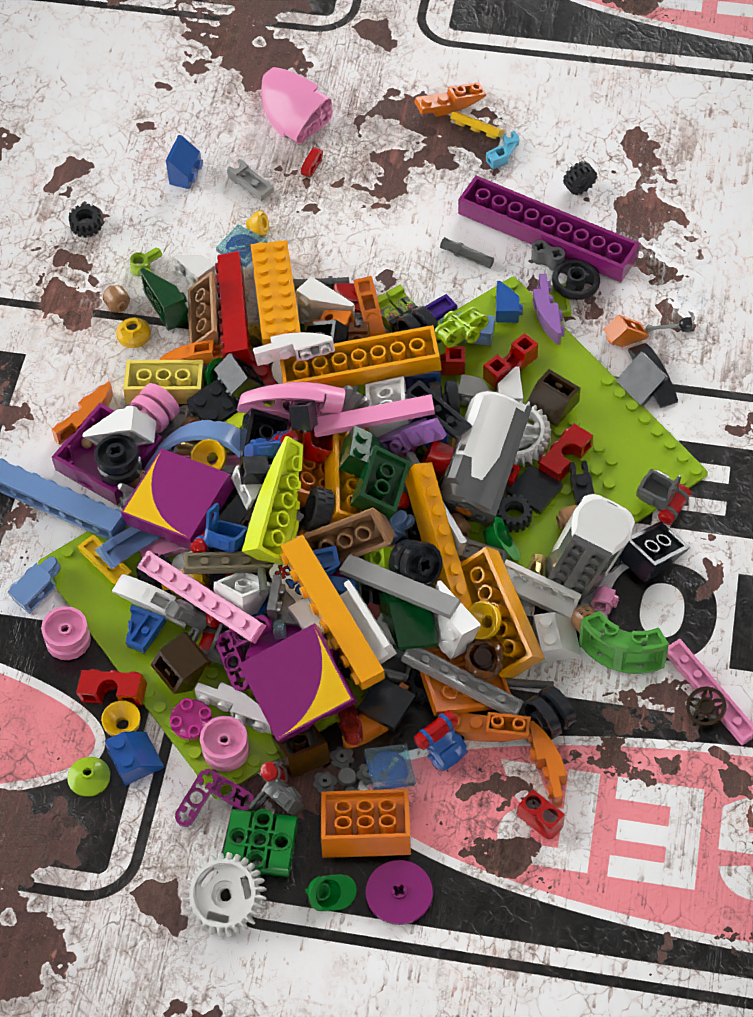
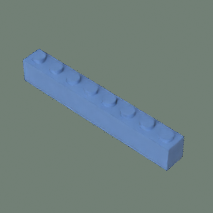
M0 458L1 493L107 540L116 536L127 526L120 513L121 510L110 508L101 501H94L85 494H78L69 487H62L53 480H46L37 473H30L21 466L12 465L5 459Z

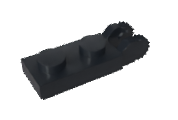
M586 460L581 461L583 474L576 475V465L574 462H570V482L575 505H579L584 496L595 494Z

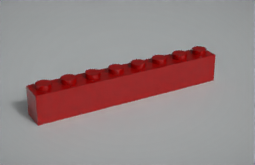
M236 251L217 255L218 263H215V269L218 274L216 275V282L219 286L217 287V294L220 298L217 301L219 310H221L218 311L220 322H222L219 326L221 335H223L220 336L222 347H224L221 349L222 357L224 359L231 353L246 363H252L243 264L240 253Z

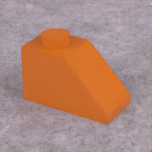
M617 315L603 329L607 335V341L612 345L615 344L620 347L645 340L649 337L641 322L622 315Z

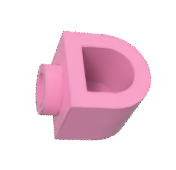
M600 586L596 588L590 604L597 611L610 614L612 608L617 607L619 596L615 595L616 590L608 586Z

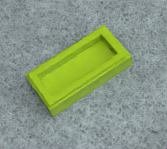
M551 284L549 296H553V303H558V309L562 310L563 317H571L572 312L569 298L567 299L557 293Z

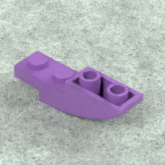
M539 274L538 289H533L532 301L534 311L545 333L556 345H561V337L565 335L564 325H560V322L563 321L562 310L558 309V303H553V296H549L551 281H547V274Z
M423 418L396 428L377 439L391 453L397 455L409 452L415 446L441 440L447 434L438 418L431 420Z

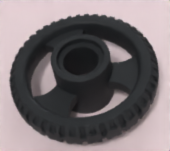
M576 259L566 260L555 267L552 273V285L557 293L567 299L583 300L597 292L600 285V275L597 269L588 262ZM560 273L567 276V286L563 287L559 282L558 276ZM585 284L592 285L589 289L582 291Z

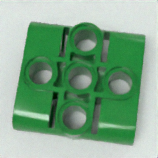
M232 809L223 853L224 858H226L227 852H230L232 859L235 854L241 856L240 861L243 858H247L249 860L247 865L254 861H261L262 863L255 866L252 870H259L261 872L257 877L264 874L289 877L298 827V816L272 814L266 809H260L257 812ZM263 820L269 821L266 825L259 824ZM236 838L244 839L242 842L239 843L234 842ZM259 840L265 841L263 845L255 844ZM280 843L287 844V846L284 848L277 847V845Z

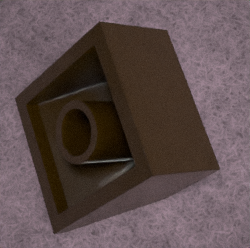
M314 724L307 730L282 743L276 740L274 734L271 735L283 766L288 770L287 772L292 778L331 762L327 741Z

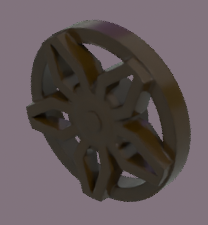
M704 686L695 689L689 695L686 702L688 716L694 723L700 726L715 725L721 721L726 713V700L722 693L713 687ZM703 691L701 699L694 698L695 695ZM712 692L718 694L721 699H713ZM691 701H696L698 703L697 705H695ZM716 702L722 703L718 706H715ZM690 705L697 709L693 716L690 711ZM722 708V711H721L720 715L718 716V714H717V712H716L715 710H719V709ZM701 713L702 716L696 719L698 714ZM712 713L715 715L716 718L714 720L710 717V714ZM705 715L707 716V719L710 720L709 722H702V720L705 718Z

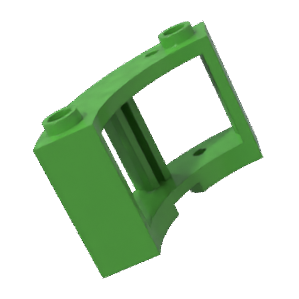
M601 611L584 617L581 620L579 644L599 664L609 669L629 674L651 673L665 668L669 643L659 627L647 631L627 632L619 629V626L609 621Z

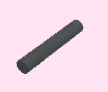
M259 567L257 569L260 596L266 597L268 595L266 570L264 567Z
M506 678L509 687L544 689L548 685L554 686V681Z

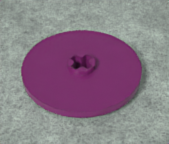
M403 860L387 862L379 866L371 874L366 885V900L370 910L380 920L389 924L405 925L418 920L427 912L432 902L433 888L430 878L421 867L412 862ZM403 889L404 895L399 894L395 896V890Z

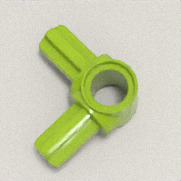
M155 247L145 254L140 252L133 253L130 257V272L138 277L141 276V268L152 272L150 270V263L163 255L160 248Z

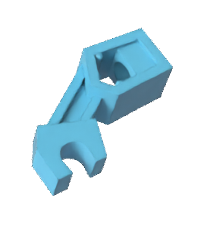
M515 131L511 132V138L503 135L504 146H498L486 152V162L492 169L508 164V159L516 146H519V136Z

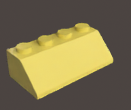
M126 360L123 386L125 403L130 404L136 396L140 395V392L147 384L153 383L169 392L178 404H187L189 398L204 389L203 360Z

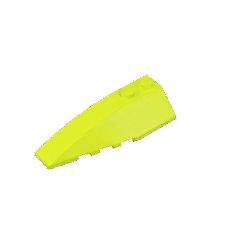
M289 436L284 438L266 475L251 516L242 552L257 560L284 565L279 556L282 554L281 545L295 539L299 528V521L296 518L297 510H300V502L297 500L298 490H301L299 471H302L303 445Z

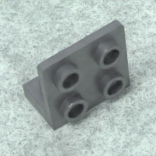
M273 575L267 605V616L271 618L273 624L300 627L288 612V607L296 603L295 600L286 591L285 584H282V575Z

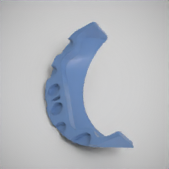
M201 420L186 424L165 438L144 470H148L161 448L173 452L175 445L193 440H216L240 458L241 429L226 422H213L212 420Z
M130 526L94 550L113 569L122 561L162 536L149 534Z

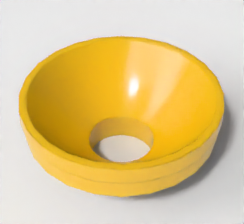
M141 318L125 319L118 325L116 331L118 342L127 348L141 347L151 337L148 323ZM130 324L138 325V327L134 330H129L127 328V326Z
M205 439L195 445L191 459L222 470L227 462V453L223 445L218 441ZM212 453H216L218 460L215 464L211 465L208 458Z
M479 601L468 609L472 616L481 624L475 636L476 639L486 640L498 632L501 625V615L496 606L486 601ZM491 616L493 623L489 628H486L484 621L486 617Z
M117 701L110 704L103 711L101 718L104 730L112 737L124 731L136 732L141 720L138 708L128 701ZM121 720L129 722L125 729H119L116 726Z

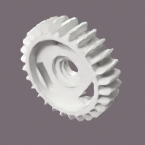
M536 405L532 407L529 420L534 425L527 422L518 450L530 445L531 447L517 451L513 463L515 465L522 464L525 467V462H529L532 465V459L538 461L539 455L542 456L545 450H548V444L551 441L550 423L547 421V416L543 415L542 409L537 411Z
M227 852L226 858H224L222 853H218L217 860L213 855H210V862L202 859L204 866L195 865L198 872L189 873L193 880L185 881L190 885V889L183 890L189 894V897L183 900L190 903L185 909L193 911L189 918H197L194 924L196 926L202 924V931H207L209 928V934L214 935L217 930V935L223 937L225 931L226 935L230 937L232 936V930L236 934H240L239 927L248 930L247 922L255 924V921L252 919L253 915L261 916L256 910L257 908L264 909V906L259 903L260 900H266V897L260 895V892L266 891V888L259 886V884L264 882V879L256 878L261 872L259 870L252 871L255 865L253 863L247 865L249 861L247 858H243L240 861L241 856L235 854L232 859L230 852ZM216 869L218 873L202 888L201 884L205 877ZM246 876L251 888V898L246 899L241 878ZM224 889H230L232 892L231 899L226 902L222 901L220 897L221 892ZM209 912L230 916L228 923L208 919Z

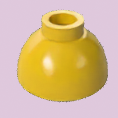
M263 210L253 213L250 219L246 220L247 230H251L256 235L265 236L269 231L267 214Z

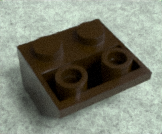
M548 369L537 381L527 402H530L531 407L536 405L537 411L542 409L543 415L547 416V421L557 427L579 403L581 388Z
M183 632L158 651L151 663V667L173 694H179L193 690L210 660L189 634Z

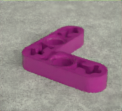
M263 615L253 617L260 622H266V627L259 638L271 632L273 621L270 617ZM230 629L219 635L216 646L232 687L237 691H247L250 689V686L243 672L238 671H241L239 664L245 661L241 647L251 643V641L248 639L243 640L240 634ZM226 639H230L228 646H224ZM233 656H236L239 660L236 668L230 665V660ZM241 678H245L243 685L238 683L241 681Z
M204 769L199 773L176 810L175 820L182 827L190 826L195 821L211 793L238 810L247 811L251 810L249 805L242 807L239 799L235 798V802L231 800L235 797L237 790L241 791L238 793V796L242 798L248 796L250 803L254 800V796L214 770ZM212 774L213 783L208 782L205 786V789L208 790L207 793L201 788L196 787L197 784L202 787L204 783L202 777L204 775ZM225 784L233 788V792L229 796H223L220 793L221 787ZM194 792H199L203 796L202 801L198 804H194L190 800V796ZM186 802L191 807L197 808L195 812L192 809L188 814L190 817L189 821L184 820V822H181L179 814L186 813L188 809L187 806H184Z

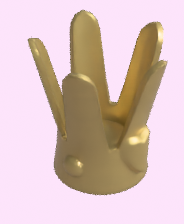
M183 442L177 444L179 452L175 453L178 455H190V452L198 443Z
M541 553L533 554L527 569L531 571L535 569L536 573L541 576L543 571V576L545 577L547 558Z

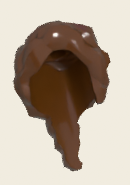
M476 639L474 643L468 644L465 659L469 672L475 678L484 680L496 677L501 672L504 664V646L500 645L497 641Z

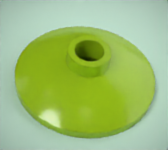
M84 757L77 760L70 767L67 781L74 793L83 797L98 795L106 789L111 775L108 765L102 759ZM91 771L90 775H84V773Z

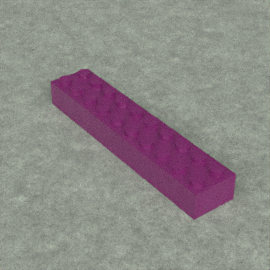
M475 175L458 199V214L531 245L537 240H543L552 247H560L565 251V259L588 262L597 269L598 273L621 283L638 258L639 242Z

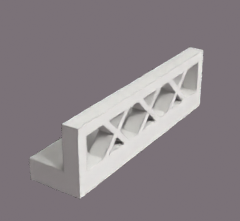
M506 559L504 565L519 598L550 613L555 612L571 618L582 594Z
M348 580L344 583L347 591L341 594L340 597L379 663L382 664L397 653L356 588Z

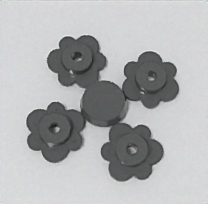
M340 746L336 751L330 753L332 765L334 767L339 766L341 769L337 778L331 776L329 771H326L324 774L318 772L315 774L313 787L317 788L318 793L321 794L323 791H334V786L338 782L342 786L347 787L345 791L355 790L352 785L356 782V779L363 780L365 785L370 783L377 784L378 782L371 774V762L361 764L360 770L355 773L353 769L348 768L349 764L354 762L352 749H344Z

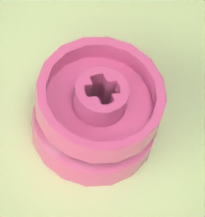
M153 383L147 384L140 392V395L136 396L129 405L137 407L139 411L148 414L149 417L156 420L155 433H162L168 426L169 421H172L180 412L179 405L174 397L164 388Z
M63 606L52 610L44 618L41 630L47 650L53 657L60 660H72L80 657L87 651L90 646L91 636L86 618L80 610Z
M231 716L216 717L207 722L201 730L200 743L205 762L211 768L217 771L229 772L238 769L245 763L250 749L245 726L238 719Z

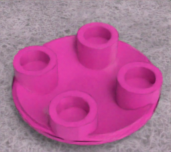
M184 698L172 710L170 726L173 732L183 739H197L200 737L201 730L205 724L212 720L211 710L205 703L199 700Z

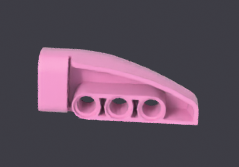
M273 67L263 75L261 85L263 108L267 119L281 136H288L297 144H301L330 121L332 117V101L318 90L317 84L282 68Z
M310 382L268 385L244 392L240 396L237 412L247 413L253 408L288 419V422L291 423L290 412L284 408H289L290 405L299 401H315L318 417L341 413L345 399V389ZM264 404H270L272 407H267Z

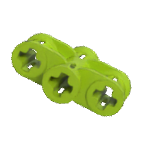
M475 307L468 308L458 316L454 311H449L445 314L443 323L435 329L436 339L442 340L448 348L455 346L464 339L472 344L478 340L480 331L488 325L489 318L485 314H480Z

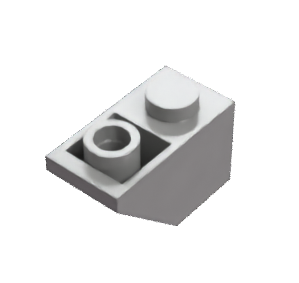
M462 374L458 386L459 403L464 407H468L471 399L477 393L491 392V390L481 378Z

